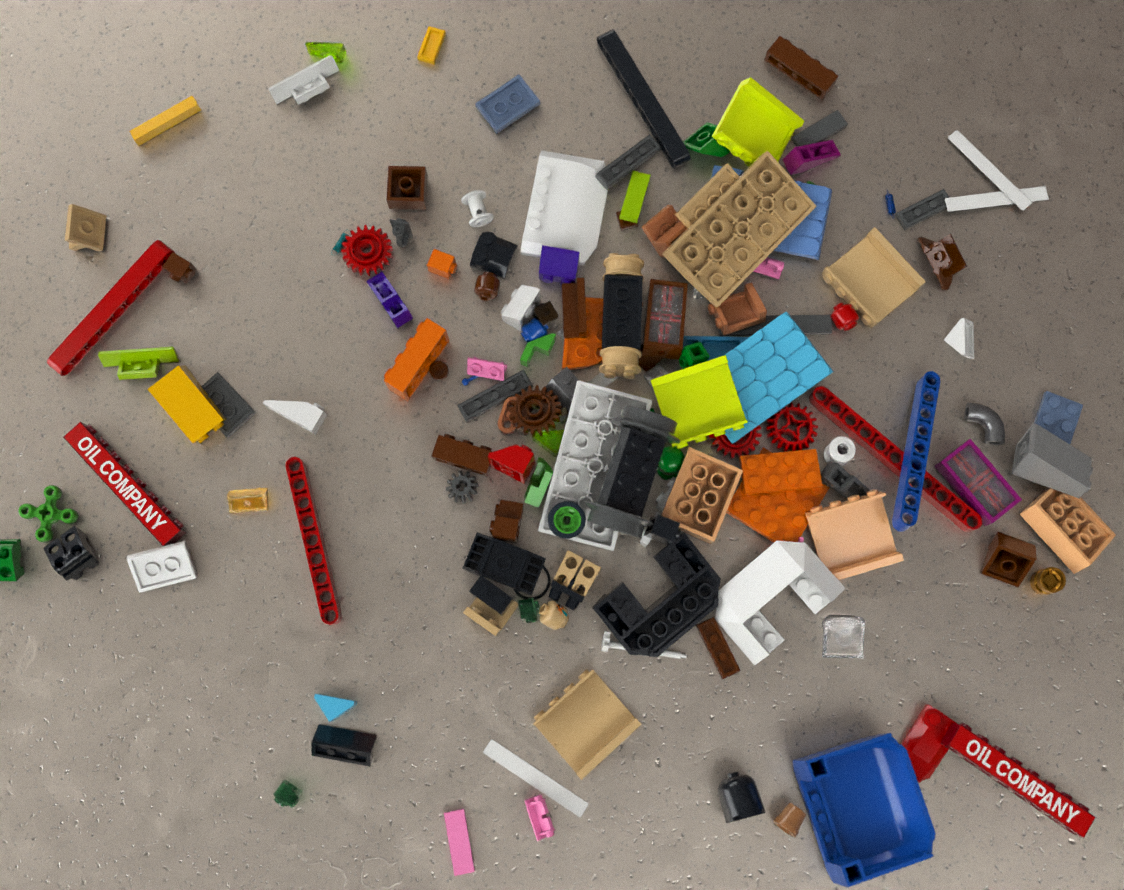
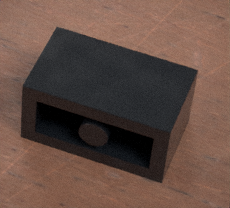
M661 515L650 517L649 521L653 522L654 525L647 526L644 536L664 544L672 543L678 539L681 529H679L680 523Z
M482 575L469 591L501 616L505 614L514 601L512 597Z

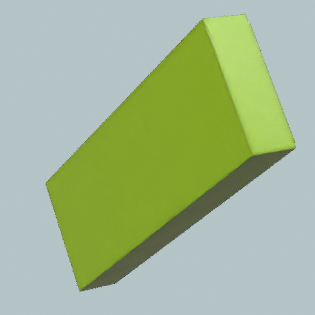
M637 171L632 172L619 219L634 223L638 222L651 175Z

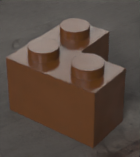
M500 499V504L495 506V521L491 520L489 532H491L493 538L517 544L524 509L523 503Z

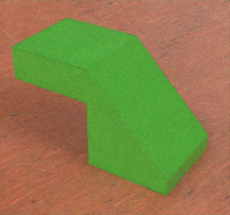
M551 333L528 342L520 358V364L528 367L535 351L549 356L556 341V334Z

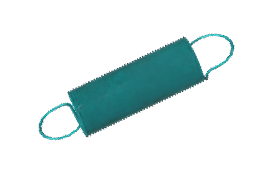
M343 232L333 250L340 252L343 247L342 242L347 241L345 236L349 235Z

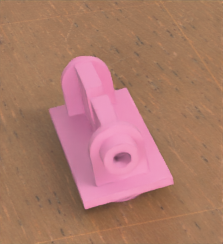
M767 257L753 272L779 280L784 268V262Z
M468 357V375L504 381V372L507 371V364H504V362H490L478 359L477 357Z
M539 794L525 800L524 802L537 841L554 836L555 828L551 818L546 816L549 812L545 798Z

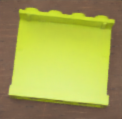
M726 355L651 380L662 415L678 423L674 435L680 440V443H671L672 447L676 446L677 449L688 446L689 441L702 442L707 440L706 436L714 434V437L726 434V429L733 428V431L744 428L745 423H748L730 373Z

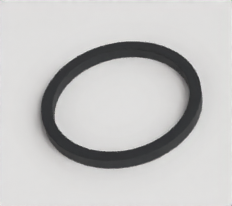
M543 565L548 578L547 587L543 593L536 597H526L514 589L515 593L525 600H536L544 596L551 582L547 568Z

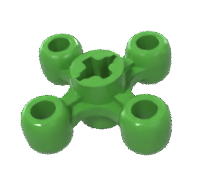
M49 485L44 489L45 504L36 508L34 505L26 503L18 509V513L22 518L33 519L37 517L41 521V526L36 530L35 537L43 543L50 542L54 537V533L51 530L52 524L59 520L67 524H74L79 518L78 512L74 509L66 508L59 510L57 508L56 502L61 498L62 491L55 485Z

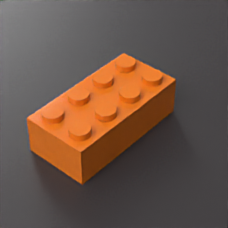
M428 318L418 325L415 336L409 338L404 352L397 355L395 365L392 369L389 368L384 375V382L388 389L407 402L429 372L431 364L438 359L450 341L446 329Z

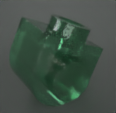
M534 598L518 600L521 620H526V623L537 622V613H539L540 609L539 602L534 601Z
M283 780L273 793L275 796L274 801L282 807L290 806L294 808L300 800L298 796L302 791L291 782Z

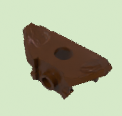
M949 234L938 242L918 237L917 241L920 243L923 253L926 254L934 270L933 273L941 285V289L949 290L953 275L967 267L952 235Z

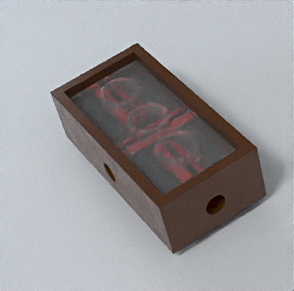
M650 279L643 335V356L680 359L683 349L688 283Z

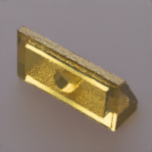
M268 488L229 491L227 494L229 513L268 511Z

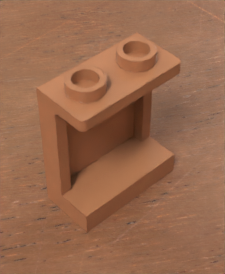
M752 282L745 284L743 292L729 296L717 308L710 302L707 304L709 314L714 316L717 329L721 330L723 336L766 321L767 310Z

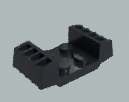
M477 532L462 569L477 576L482 575L485 578L531 596L546 558Z

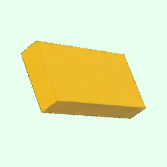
M428 26L417 56L418 60L435 65L446 35L445 30Z

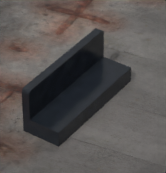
M319 724L311 742V756L370 767L377 735Z

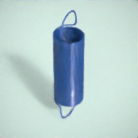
M887 193L885 195L889 215L896 213L892 194Z

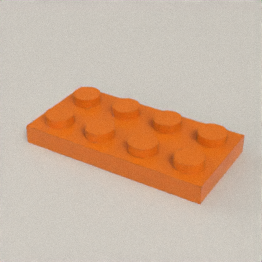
M816 449L739 457L740 469L743 470L741 475L744 495L822 487Z

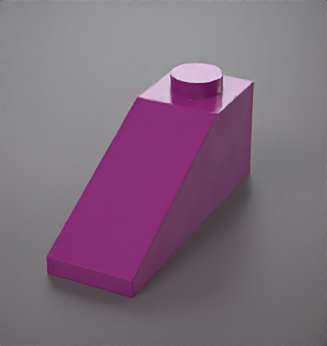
M828 140L795 147L782 160L790 175H794L838 158L841 154L834 141Z

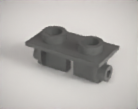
M400 218L396 220L390 219L393 228L392 232L397 239V245L399 247L406 246L408 238H413L409 222Z

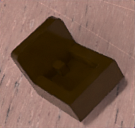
M550 301L539 304L533 309V317L537 318L543 326L559 317Z

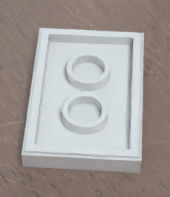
M186 541L131 554L126 557L139 593L192 580L198 576Z

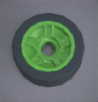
M564 501L557 503L548 514L549 528L560 538H574L585 527V513L574 502ZM565 516L570 517L569 524L563 522Z

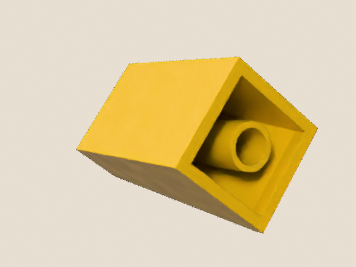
M178 365L148 388V391L193 444L196 442L201 444L209 437L208 433L214 430L216 432L224 426L223 421L226 418H224L218 407L209 398L206 391L201 387L186 365Z

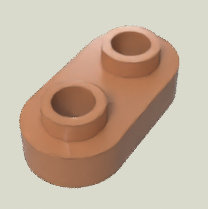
M515 396L508 397L504 401L498 419V428L504 434H512L517 426L513 427V420L509 418L511 414L509 407L512 405L510 401L517 400ZM506 422L511 423L509 428L504 427Z

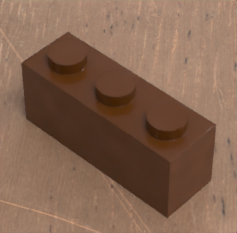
M444 434V436L438 435L431 457L435 461L488 477L491 466L487 456L493 451H491L490 447L484 445L477 447L471 441L463 439L461 442L455 440V437L452 435Z

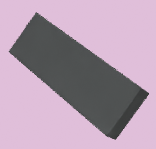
M836 110L794 135L792 140L797 147L822 142L847 127L848 123L841 113Z
M945 189L897 212L895 216L903 229L906 230L946 210L945 198L950 197Z

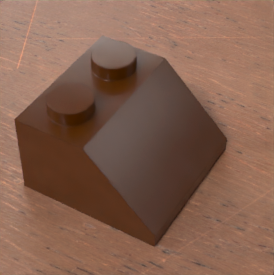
M998 531L988 547L981 574L1019 587L1037 559L1035 545Z

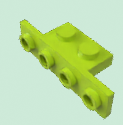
M174 347L100 351L98 353L103 367L119 366L117 372L119 380L154 378L158 376L160 363L179 362Z

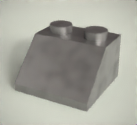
M566 367L550 380L546 388L547 392L553 390L554 396H558V402L562 406L559 409L566 407L569 414L578 379ZM568 414L560 417L562 424L567 421Z

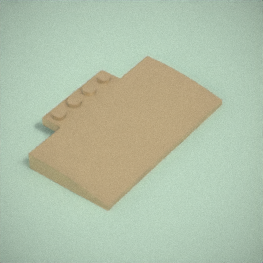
M767 150L740 176L728 163L725 164L675 214L687 229L662 255L694 288L717 308L812 212L816 205Z

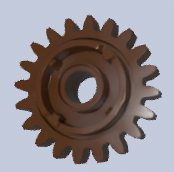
M536 385L535 390L528 386V392L521 389L522 395L515 394L517 400L510 401L512 406H514L509 407L511 413L509 418L513 420V427L517 426L518 432L523 430L525 436L529 432H531L532 437H535L536 432L542 436L543 430L549 434V427L556 428L554 422H560V418L557 415H562V411L559 409L562 406L558 402V396H554L553 390L547 392L546 386L542 390L539 389L538 385ZM534 409H540L537 413H531Z

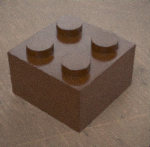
M388 166L386 201L389 209L426 210L428 183L426 167Z

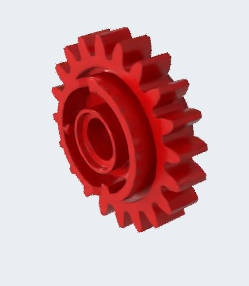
M367 225L364 226V230H361L358 226L357 233L351 230L352 237L345 236L348 242H342L345 249L341 250L342 254L345 255L342 258L344 262H347V267H352L354 273L359 270L361 276L364 274V271H366L368 276H370L371 271H374L377 275L378 268L384 271L383 264L389 265L387 259L393 258L392 254L389 253L393 251V247L390 246L392 242L391 239H388L387 233L382 234L381 228L376 231L374 225L370 230H368ZM366 248H371L370 252L363 253Z
M761 426L756 427L734 444L729 441L725 434L717 437L711 434L708 439L715 440L711 446H718L717 453L723 450V457L729 453L730 459H733L735 454L739 459L742 453L749 455L748 450L751 452L755 451L753 445L758 446L760 443L756 439L762 436V434L757 433L761 430Z

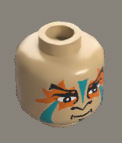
M553 600L544 603L539 609L540 622L553 630L565 627L569 620L567 608Z

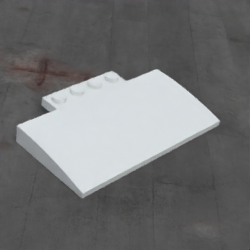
M577 380L538 528L539 532L556 536L548 525L550 510L557 503L564 501L574 502L583 509L586 523L583 531L578 536L569 540L614 551L618 531L587 521L591 509L585 504V501L598 504L622 429L613 424L611 420L621 418L624 406L650 411L652 400ZM565 516L563 522L569 524L570 517Z

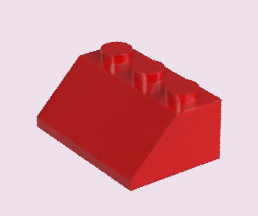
M523 444L521 447L512 445L493 451L487 456L491 468L523 484L526 483L535 466L532 449Z

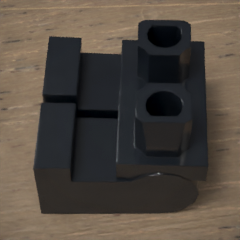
M76 526L60 536L61 539L57 538L43 548L54 570L63 576L66 581L69 579L77 581L82 577L83 569L86 567L93 569L99 564L92 548L87 543V535ZM75 534V538L70 541L68 539L69 536ZM55 546H59L55 553L51 551Z

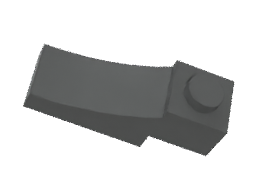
M829 461L820 473L821 479L827 485L847 499L853 495L865 496L867 495L866 492L870 491L854 475H850L836 462Z

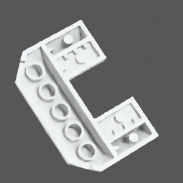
M774 542L718 590L719 600L715 620L754 665L766 658L771 651L785 640L759 609L787 585L792 587L814 614L818 613L829 602H832L845 589L806 543Z

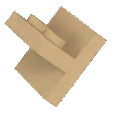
M75 204L68 205L65 241L69 242V249L77 251L86 247L102 251L107 215Z

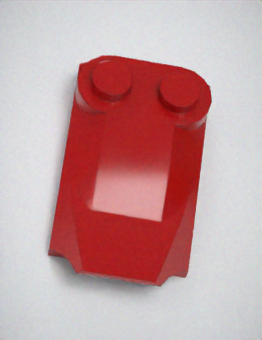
M928 704L925 705L901 742L908 752L919 783L930 779L949 749L940 744L952 722L956 723L941 711Z

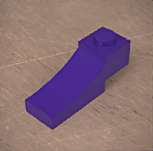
M383 272L366 281L397 328L413 319L410 311Z

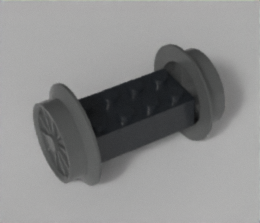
M624 406L621 418L611 420L613 424L622 429L598 504L585 501V504L591 509L587 521L641 538L644 527L654 525L653 522L640 517L643 515L665 443H680V440L674 435L678 423L668 417L648 410Z

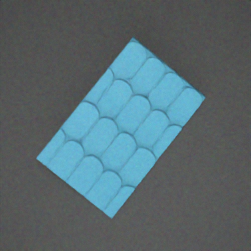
M787 311L725 354L745 418L748 422L744 424V428L733 431V428L726 429L725 435L734 444L834 372Z

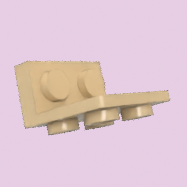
M476 597L471 606H467L463 614L497 637L519 604L513 601L505 614L501 616Z

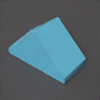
M315 694L314 696L329 722L335 721L357 706L358 702L322 694Z

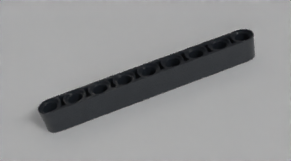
M611 29L598 36L596 39L599 48L654 139L662 147L661 150L671 167L675 169L690 161L691 157L688 149L616 31Z

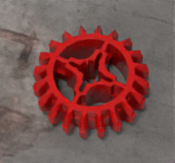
M793 402L788 404V407H784L767 419L766 422L770 425L766 426V430L771 431L767 434V437L774 438L771 444L778 443L776 449H780L783 446V452H787L788 448H790V451H795L796 449L799 451L803 450V448L808 449L809 443H814L815 440L812 437H816L818 433L813 430H817L818 425L813 423L817 421V418H810L813 412H805L807 406L800 409V403H797L794 407ZM784 415L785 425L778 429V419ZM793 415L800 417L802 420L794 419ZM790 424L796 427L794 431H792V429L789 430L788 427ZM806 426V435L804 439L800 440L799 430ZM782 435L789 436L791 441L784 439Z

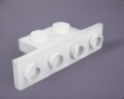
M329 55L275 84L268 90L276 104L293 96L299 105L330 88L325 78L338 72L339 69L333 56Z

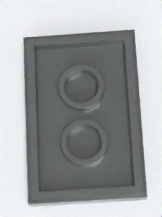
M219 372L201 386L218 407L224 418H226L223 421L224 426L219 430L227 438L256 414L253 408Z

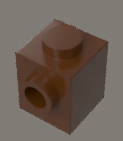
M173 252L162 266L170 274L169 277L177 283L182 281L187 284L194 277L196 271L191 262Z

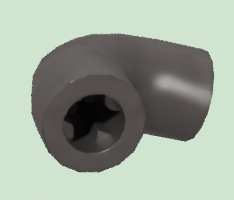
M967 403L964 413L965 421L976 422L983 426L985 431L984 443L988 445L1005 444L1004 423L998 413L985 405Z

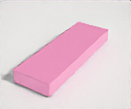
M465 809L444 812L454 876L475 872Z

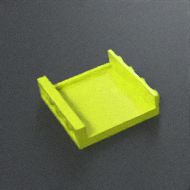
M750 77L740 82L712 137L717 140L718 144L729 149L732 155L742 159L748 167L767 150L778 162L794 130L802 127L804 120Z

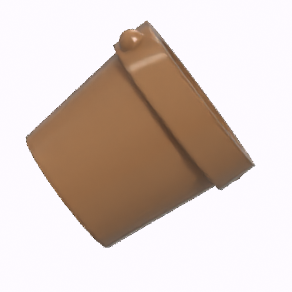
M788 803L781 813L775 817L773 823L788 835L796 838L806 814L794 804Z

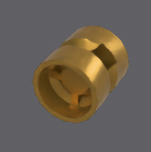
M1056 567L1040 569L1034 572L1030 578L1032 589L1041 595L1057 593L1066 584V576Z

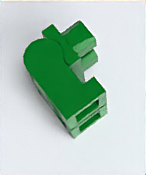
M0 539V581H17L25 574L24 567L20 565L22 549L20 539Z

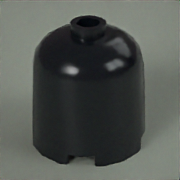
M739 771L727 774L728 779L723 780L719 784L718 794L726 823L766 813L756 782L751 776L739 775Z

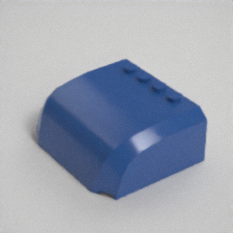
M891 733L861 738L793 760V769L827 873L833 883L851 887L934 857L932 848L936 832L908 752L902 744H899L892 737Z

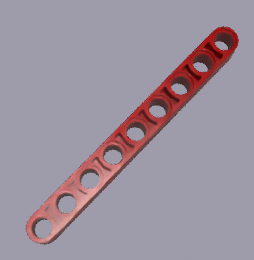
M161 240L154 241L49 356L47 364L61 376L69 374L163 270L162 266L171 253L175 252Z
M291 457L286 461V471L320 616L324 623L337 625L342 620V612L307 466L300 458ZM300 463V468L297 471H293V465ZM304 481V487L297 489V483ZM305 499H308V506L302 508L301 502ZM312 517L313 524L306 527L305 521ZM317 536V543L310 545V538ZM321 554L322 561L319 564H315V556ZM326 573V581L319 583L318 578L320 574ZM326 592L331 593V599L328 602L323 601V595ZM330 611L336 613L333 621H329L327 618Z

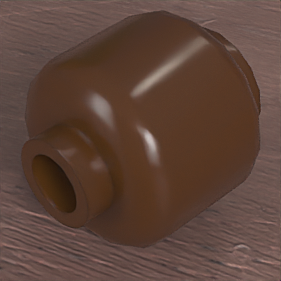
M484 272L476 279L475 294L482 301L495 299L498 296L500 280L494 273Z

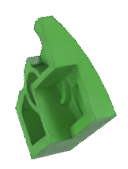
M541 457L537 458V466L532 473L524 496V503L538 508L553 475L552 468Z

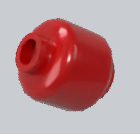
M842 302L833 307L834 311L830 317L838 330L846 332L858 325L859 316L851 304L844 305Z

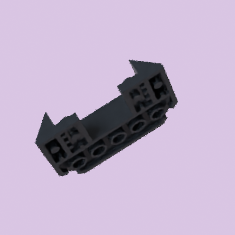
M684 532L674 542L665 544L666 546L653 556L674 586L647 609L642 607L623 582L608 594L604 593L592 607L630 655L658 657L718 607V590L721 578Z

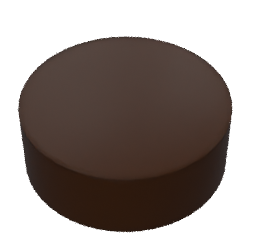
M436 361L431 364L429 372L434 380L442 381L447 378L449 369L444 362Z

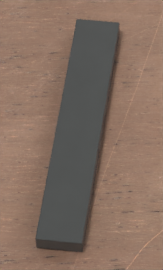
M768 315L763 323L724 336H752L780 315ZM790 315L805 335H828L832 333L831 315ZM718 329L719 336H723L721 330Z

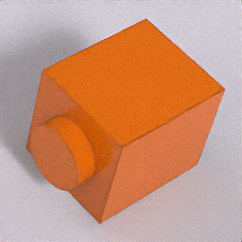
M433 249L427 263L428 271L449 279L451 274H454L457 269L455 256Z

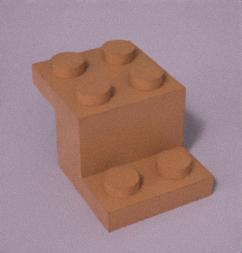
M672 204L667 205L642 226L643 231L660 257H664L662 253L687 229L675 216L677 212Z

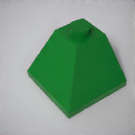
M706 122L683 141L687 149L701 154L723 157L730 153L729 149L718 144L717 140L712 137L718 125Z

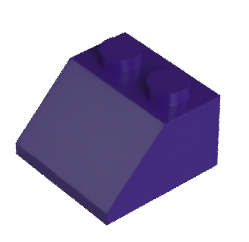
M542 245L539 279L545 283L557 282L561 285L563 283H576L580 252Z

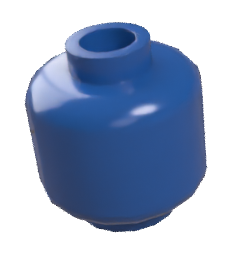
M532 318L522 326L520 334L528 343L548 335L547 329L549 327L547 324L543 326L537 318Z

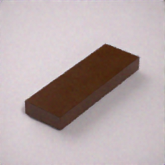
M712 617L697 624L696 627L721 678L725 679L741 671L715 618Z

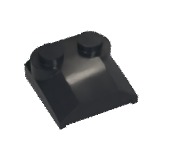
M483 232L473 251L470 267L482 272L494 273L497 277L505 279L518 245L496 237L492 232Z

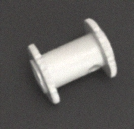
M482 190L469 192L461 199L462 204L469 205L473 217L469 221L471 227L487 225L494 219L492 213L486 212L482 201L486 197V193Z
M845 436L834 438L824 449L823 458L828 464L831 461L838 463L841 467L845 466L855 455V444L850 438Z

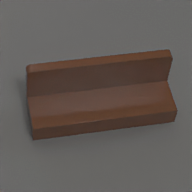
M577 278V283L562 284L564 338L587 337L584 278Z

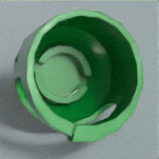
M667 446L663 449L658 465L665 472L676 473L680 470L685 456L677 447ZM659 467L656 471L666 481L671 480L673 476L676 478L678 473L675 475H664L660 472Z

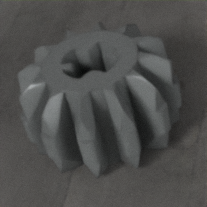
M459 471V477H456L453 473L451 476L454 480H447V483L452 486L446 487V491L450 492L449 498L455 497L454 501L456 503L462 498V503L465 504L467 497L472 501L471 494H478L474 488H478L479 484L473 483L476 477H470V472L467 471L463 476L462 471ZM461 483H464V485L467 486L464 487V491H461L458 488L461 487Z

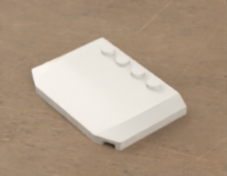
M541 150L522 239L521 255L541 258L542 245L578 251L580 252L579 265L587 263L590 256L597 250L608 190L595 178L596 173L606 167L604 161Z

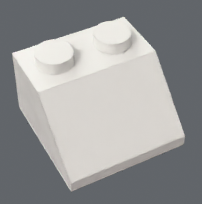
M521 285L519 289H515L511 295L512 300L509 304H505L501 310L502 321L522 332V326L533 315V309L541 303L540 289Z

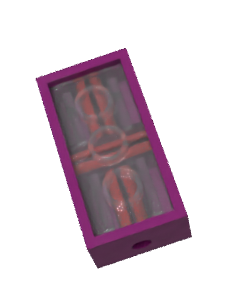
M971 439L961 444L934 466L959 497L981 516L984 526L994 523L1022 500Z

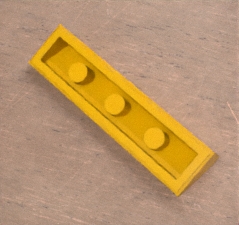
M190 96L129 132L137 145L140 146L202 110L194 97Z

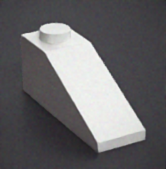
M264 400L263 402L267 408L315 435L327 417V414L323 411L324 407L315 402L313 405L308 402Z

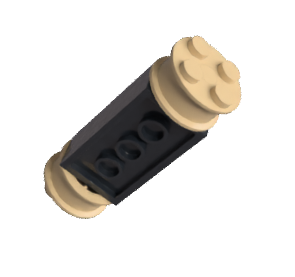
M611 253L603 261L606 271L602 277L604 281L602 350H600L602 365L599 367V371L606 378L624 377L625 379H634L635 375L641 373V367L638 365L639 358L642 356L640 349L642 283L644 276L641 274V269L644 267V261L639 258L638 254L620 255L618 253Z

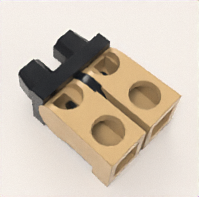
M568 550L550 585L552 588L549 598L558 602L562 593L568 595L569 598L565 606L574 611L579 603L583 602L601 567L585 560L576 577L575 575L584 558Z

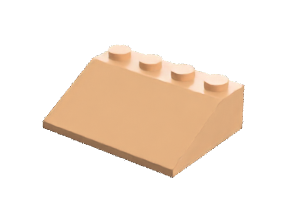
M689 447L661 516L680 523L679 529L699 540L709 544L715 542L743 470Z
M1049 487L1020 513L1023 519L1073 574L1090 566L1116 536L1081 497L1076 498Z

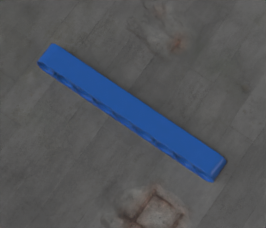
M933 371L924 374L917 381L892 518V525L899 532L908 530L917 522L940 387V377Z

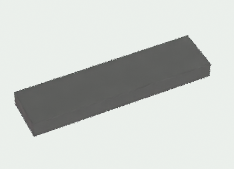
M649 134L596 173L595 178L608 190L658 153L662 147Z
M523 369L457 406L465 421L469 422L504 403L508 397L521 394V389L526 391L528 386L532 388L533 385Z

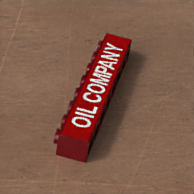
M80 421L63 436L69 445L162 546L176 543L187 533L183 529L184 524L178 518L174 519L170 515L172 511L165 504L161 505L158 502L159 497L153 491L149 492L145 488L147 484L140 477L136 478L133 475L134 470L128 464L124 465L120 461L122 457L115 450L111 451L108 448L110 444L103 437L99 438L95 434L98 431L90 423L86 425Z
M952 722L940 744L1071 834L1081 838L1085 837L1096 818L1089 813L1090 809L1081 803H1074L1072 796L1063 791L1061 793L1058 792L1053 783L1047 780L1042 781L1038 778L1039 774L1030 768L1026 770L1022 767L1023 763L1014 757L1009 758L1006 756L1005 750L996 745L994 747L988 743L989 739L981 734L976 735L971 732L972 728L967 724Z

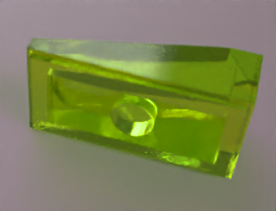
M328 42L305 43L310 55L323 59L332 55L336 63H343L346 55L344 44Z

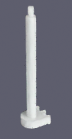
M610 631L604 632L601 651L607 652L609 648L625 650L620 642L610 641ZM665 650L659 656L680 659L686 658L687 654Z

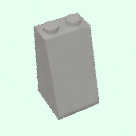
M1033 423L1016 444L1012 474L1080 498L1091 487L1092 458L1038 424Z

